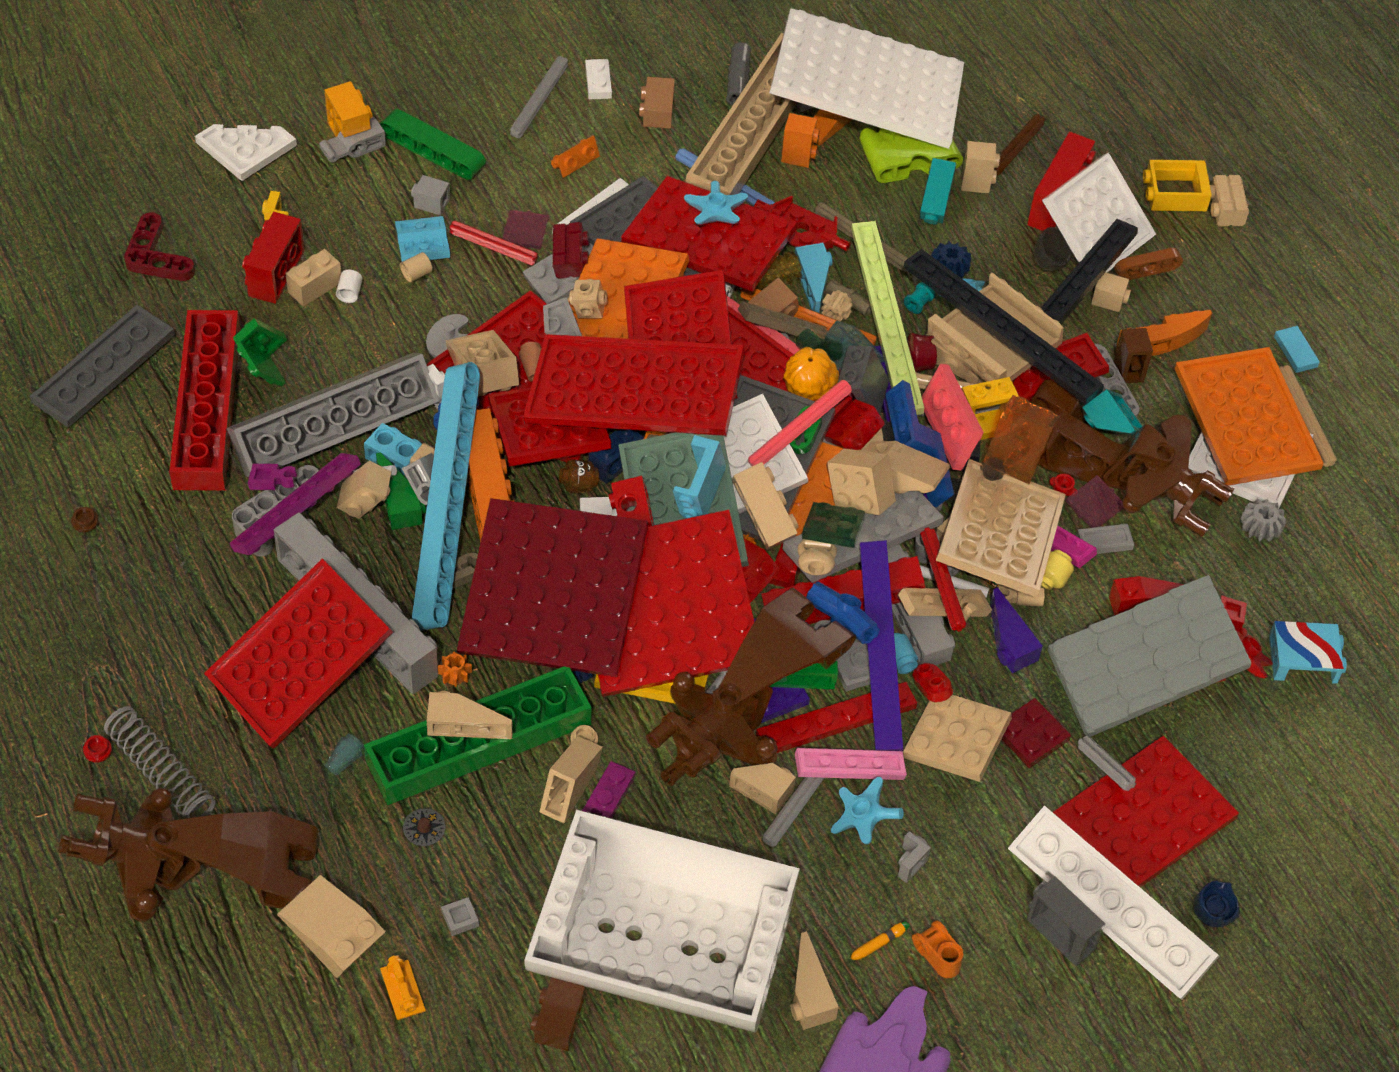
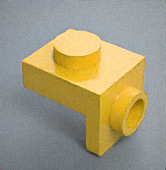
M271 191L268 200H264L262 213L265 220H269L273 211L289 215L288 212L282 211L280 192Z

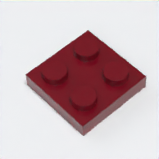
M1034 698L1011 713L1012 719L1001 739L1030 769L1069 742L1071 734Z

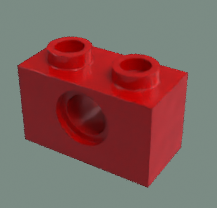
M638 476L611 483L613 493L609 494V500L612 509H616L617 516L647 520L648 527L654 526L647 486L643 477ZM636 506L634 510L626 511L629 507Z

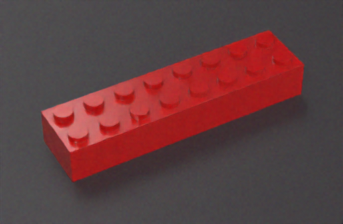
M187 310L169 469L173 490H226L230 436L227 428L232 426L239 354L236 350L238 346L233 337L241 330L238 310Z

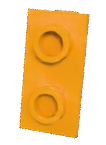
M397 955L390 957L387 966L380 968L397 1020L425 1012L426 1010L409 960L404 961Z

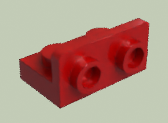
M855 399L830 425L824 439L844 449L861 450L885 423L875 406Z

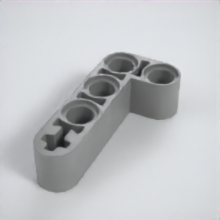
M311 465L300 467L296 470L297 477H293L294 487L285 488L282 485H277L275 490H264L235 508L232 512L235 535L239 536L319 470ZM269 539L262 544L260 550L254 553V555L266 556L270 554L273 550V539Z

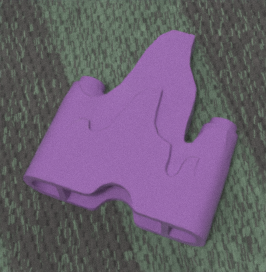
M916 986L904 989L895 998L882 1017L869 1026L867 1023L868 1018L864 1014L853 1012L851 1015H848L819 1072H947L951 1062V1054L943 1047H934L923 1061L918 1059L927 1029L923 1012L927 991Z

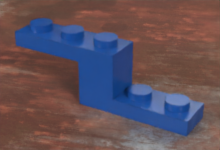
M902 380L886 393L895 441L947 463L941 433L918 423L910 383ZM949 470L935 490L927 493L928 501L936 508L954 495Z

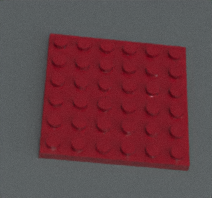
M490 498L457 652L558 669L569 667L571 671L618 677L648 529L647 520Z

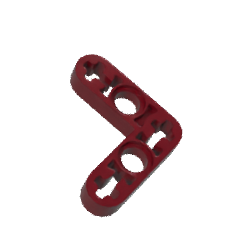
M154 212L142 215L124 254L126 268L131 272L178 281H187L193 278L195 268L192 259L154 251L163 230L161 216ZM142 239H147L150 241L146 245L138 244V241ZM159 261L166 263L165 266L160 268L153 265Z

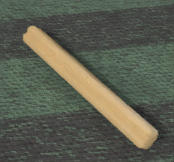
M1289 365L1281 366L1279 369L1308 431L1313 434L1312 439L1322 458L1323 466H1333L1337 458L1298 380Z

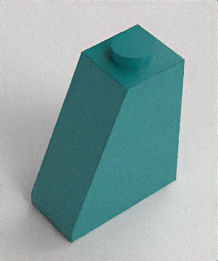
M937 158L932 159L920 211V219H924V222L928 224L944 222L954 182L956 162Z

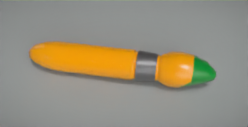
M907 922L895 924L890 930L883 932L858 947L852 953L851 959L860 960L888 944L893 939L901 937L910 924Z

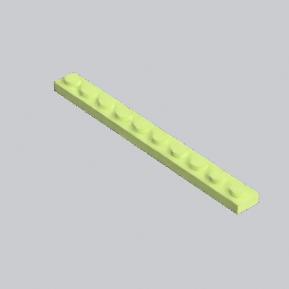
M876 221L852 223L851 231L891 388L902 380L910 383L917 415L924 414V404Z

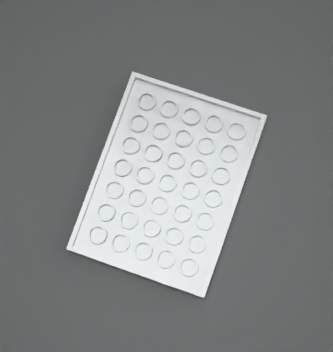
M791 8L769 93L949 149L953 137L964 62L953 57L949 58L939 55L934 51L917 48L912 44H904L889 37L875 35L867 30H859L844 23L840 24L825 17H818L808 14L803 10Z

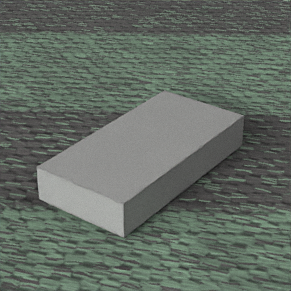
M1128 524L1077 530V537L1096 547L1097 554L1133 550L1134 547Z

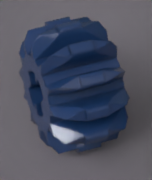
M948 240L946 245L939 243L937 248H934L931 256L960 278L963 279L965 274H968L972 258L971 253L967 251V246L960 247L959 242L951 244Z

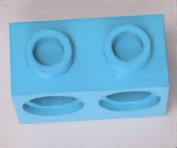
M382 423L364 442L365 459L376 463L375 453L381 452L406 478L402 468L410 464L411 457L422 444L418 440L411 439L402 434L397 428L389 427Z

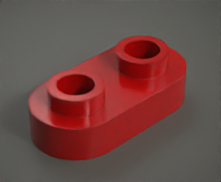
M923 663L913 671L916 687L929 701L942 702L952 696L953 688L951 681L938 666Z

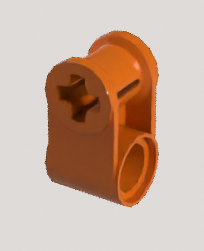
M936 920L924 932L912 935V941L917 951L926 958L941 977L953 978L959 974L963 960V950L941 922ZM944 958L953 959L954 962L945 961Z

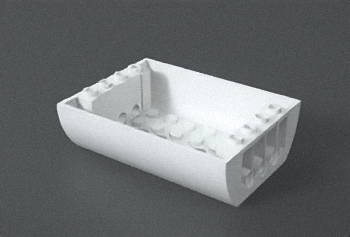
M576 810L525 957V968L527 971L756 1032L760 1024L788 925L800 868ZM603 923H609L614 927V930L610 933H603L598 927ZM634 930L638 931L642 937L639 940L632 941L626 937V934ZM691 945L697 949V953L687 956L682 952V948ZM720 953L725 957V961L714 963L710 960V955Z

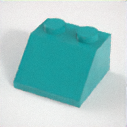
M1108 389L1082 407L1086 412L1084 417L1092 428L1096 427L1099 430L1133 435L1142 427V424L1122 395Z

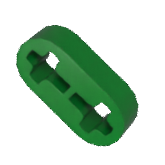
M810 406L802 408L798 413V416ZM822 417L789 443L794 453L801 455L810 451L822 425ZM802 434H804L805 442L796 445V440H800Z

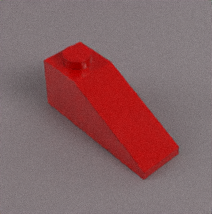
M1142 576L1114 579L1109 600L1114 615L1133 609L1138 604L1169 593V590L1184 584Z

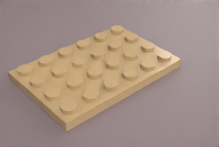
M969 459L936 561L1037 598L1066 494Z

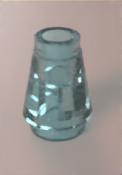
M348 733L345 737L340 738L325 767L331 773L338 776L340 772L363 755L364 745L355 736Z

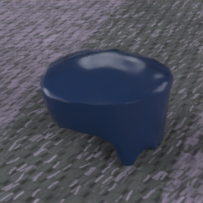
M1209 882L1199 891L1193 901L1195 915L1210 927L1219 928L1227 926L1234 922L1240 914L1239 902L1230 882Z

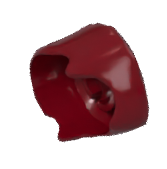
M910 333L907 336V343L915 372L932 370L937 363V348L931 342L934 339L933 335Z

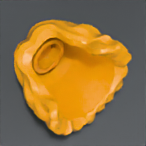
M810 347L802 348L790 357L783 376L789 392L812 401H817L838 383V378L840 377L836 364L830 360L826 351Z

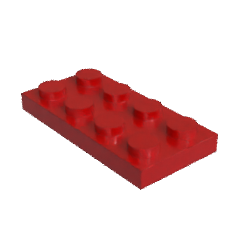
M1088 333L1065 340L1055 348L1094 378L1109 373L1108 363ZM1031 366L1019 375L1013 382L1019 396L1017 406L1032 402V398L1042 382L1052 379L1035 366Z

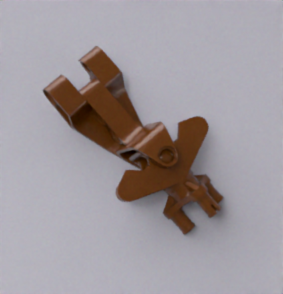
M1044 380L1032 398L1035 407L1047 415V423L1031 414H1022L1009 433L1012 443L1047 470L1068 474L1075 479L1087 483L1126 490L1122 506L1129 513L1138 512L1142 506L1152 500L1166 497L1174 500L1173 522L1180 527L1184 525L1200 535V537L1204 536L1211 523L1206 522L1191 512L1192 509L1190 508L1201 494L1220 507L1223 502H1227L1234 491V488L1215 478V474L1209 470L1204 473L1195 474L1188 468L1192 425L1186 416L1177 414L1161 423L1159 427L1162 435L1153 426L1144 424L1124 444H1118L1094 430L1083 416L1082 402L1052 380ZM1134 454L1131 460H1129L1128 456Z
M794 588L789 589L763 607L742 642L719 688L713 691L712 694H706L705 687L696 685L694 677L688 672H680L675 676L670 694L683 717L674 712H669L662 718V723L646 735L648 743L656 749L671 736L675 741L677 747L676 760L660 773L662 780L666 783L670 779L667 785L673 786L685 774L694 778L708 764H714L720 758V753L751 765L775 764L778 749L775 740L767 736H755L753 733L761 724L773 694V689L770 685L816 663L828 669L851 648L855 642L856 635L838 621L832 622L825 628L822 626L818 630L814 629L805 620L811 615L815 606L813 602Z
M157 788L151 792L131 823L121 822L115 799L109 797L100 799L77 793L73 811L98 816L97 827L92 838H88V840L62 835L59 842V847L61 848H58V853H64L67 857L80 858L98 866H103L108 860L116 862L128 911L133 919L145 922L153 917L164 899L154 887V884L168 890H178L200 871L201 866L220 869L252 886L257 891L262 905L283 909L312 883L310 879L296 875L294 871L288 870L289 858L299 861H309L315 858L318 829L314 825L273 811L223 813L173 820L170 809L172 794L165 788Z

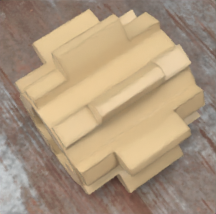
M840 290L833 291L831 295L826 294L822 301V314L838 321H842V319L847 320L852 312L850 310L853 305L851 298L847 296V293H843Z

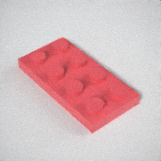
M940 364L922 395L924 413L932 429L941 433L945 455L952 469L961 471L984 432L948 364Z

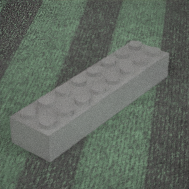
M411 353L228 427L227 431L245 476L249 477L252 464H278L281 467L374 429L382 423L386 424L439 402L440 400L428 374L429 370L423 354Z
M298 512L273 529L278 561L298 581L323 558L393 631L372 655L412 695L438 677V648L435 641L429 636L425 637L420 632L416 622L412 619L408 620L403 615L400 607L395 602L391 603L385 597L383 590L378 585L374 586L368 580L367 575L362 569H356L351 564L349 557L343 551L339 552L334 547L332 540L327 535L323 536L317 530L316 525L311 519H306Z

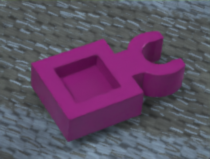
M252 464L248 479L249 489L275 490L277 485L292 488L295 486L293 477H297L296 468L287 466L280 469L278 464Z

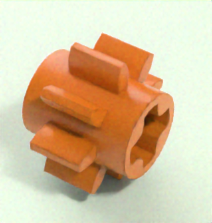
M453 651L447 657L442 656V665L438 666V674L443 675V683L448 682L457 687L463 681L468 682V674L472 673V664L467 663V655L462 656Z

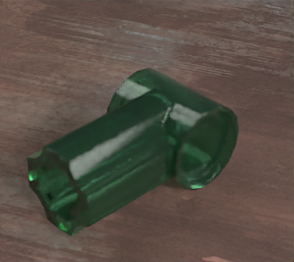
M811 329L802 331L796 339V346L800 350L805 347L823 349L833 362L839 361L844 354L841 342L818 335Z

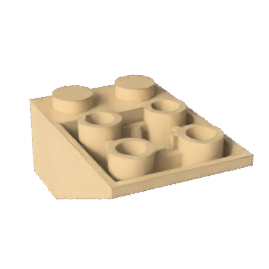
M897 441L871 442L865 450L888 454L894 491L898 494L908 491L931 492L935 490L950 468L948 463Z

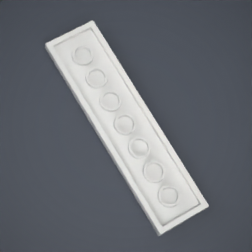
M1044 806L1008 847L1012 853L1047 883L1052 878L1057 877L1105 923L1103 932L1181 1000L1220 957L1047 807Z

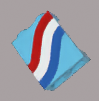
M1274 621L1269 634L1274 680L1284 681L1289 669L1331 671L1332 683H1338L1341 674L1346 672L1347 666L1346 658L1342 657L1344 639L1343 635H1339L1338 624Z

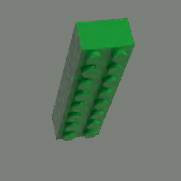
M561 667L474 701L511 719L512 739L429 736L427 733V720L364 744L366 763L387 806L569 734L581 725H591L592 707L569 667Z

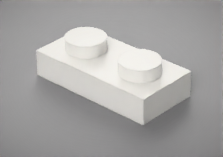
M608 59L585 60L588 99H612Z

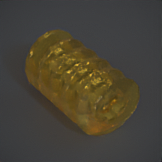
M786 252L783 256L778 255L757 286H759L760 290L765 289L766 284H771L778 277L783 283L785 278L791 284L793 282V275L797 281H800L802 279L801 265L797 255L794 252Z

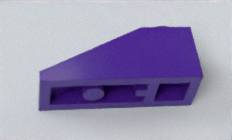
M999 588L993 589L990 607L992 608L991 616L997 654L1000 662L1014 673L1039 661L1043 646Z

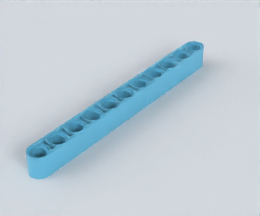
M473 362L448 367L445 372L412 620L416 622L420 631L444 627L449 618L480 381L479 369Z

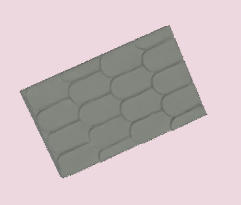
M1209 575L1171 589L1169 593L1138 604L1133 609L1089 625L1087 629L1058 639L1053 644H1050L1047 650L1085 736L1090 737L1213 683L1225 681L1227 677L1250 668L1252 663Z

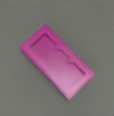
M1057 525L1051 551L1060 550L1071 557V563L1078 568H1081L1097 555L1096 547Z

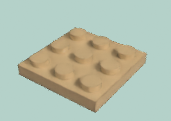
M955 695L942 702L929 701L903 750V756L905 759L980 782L1012 719L1011 712Z

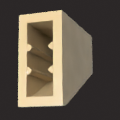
M580 736L572 742L550 768L540 813L562 823L567 821L598 768L603 749L602 746Z

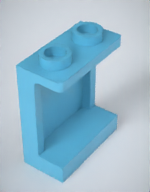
M694 435L691 442L698 469L689 489L675 486L673 489L679 513L686 519L706 515L711 507L726 468L719 441Z

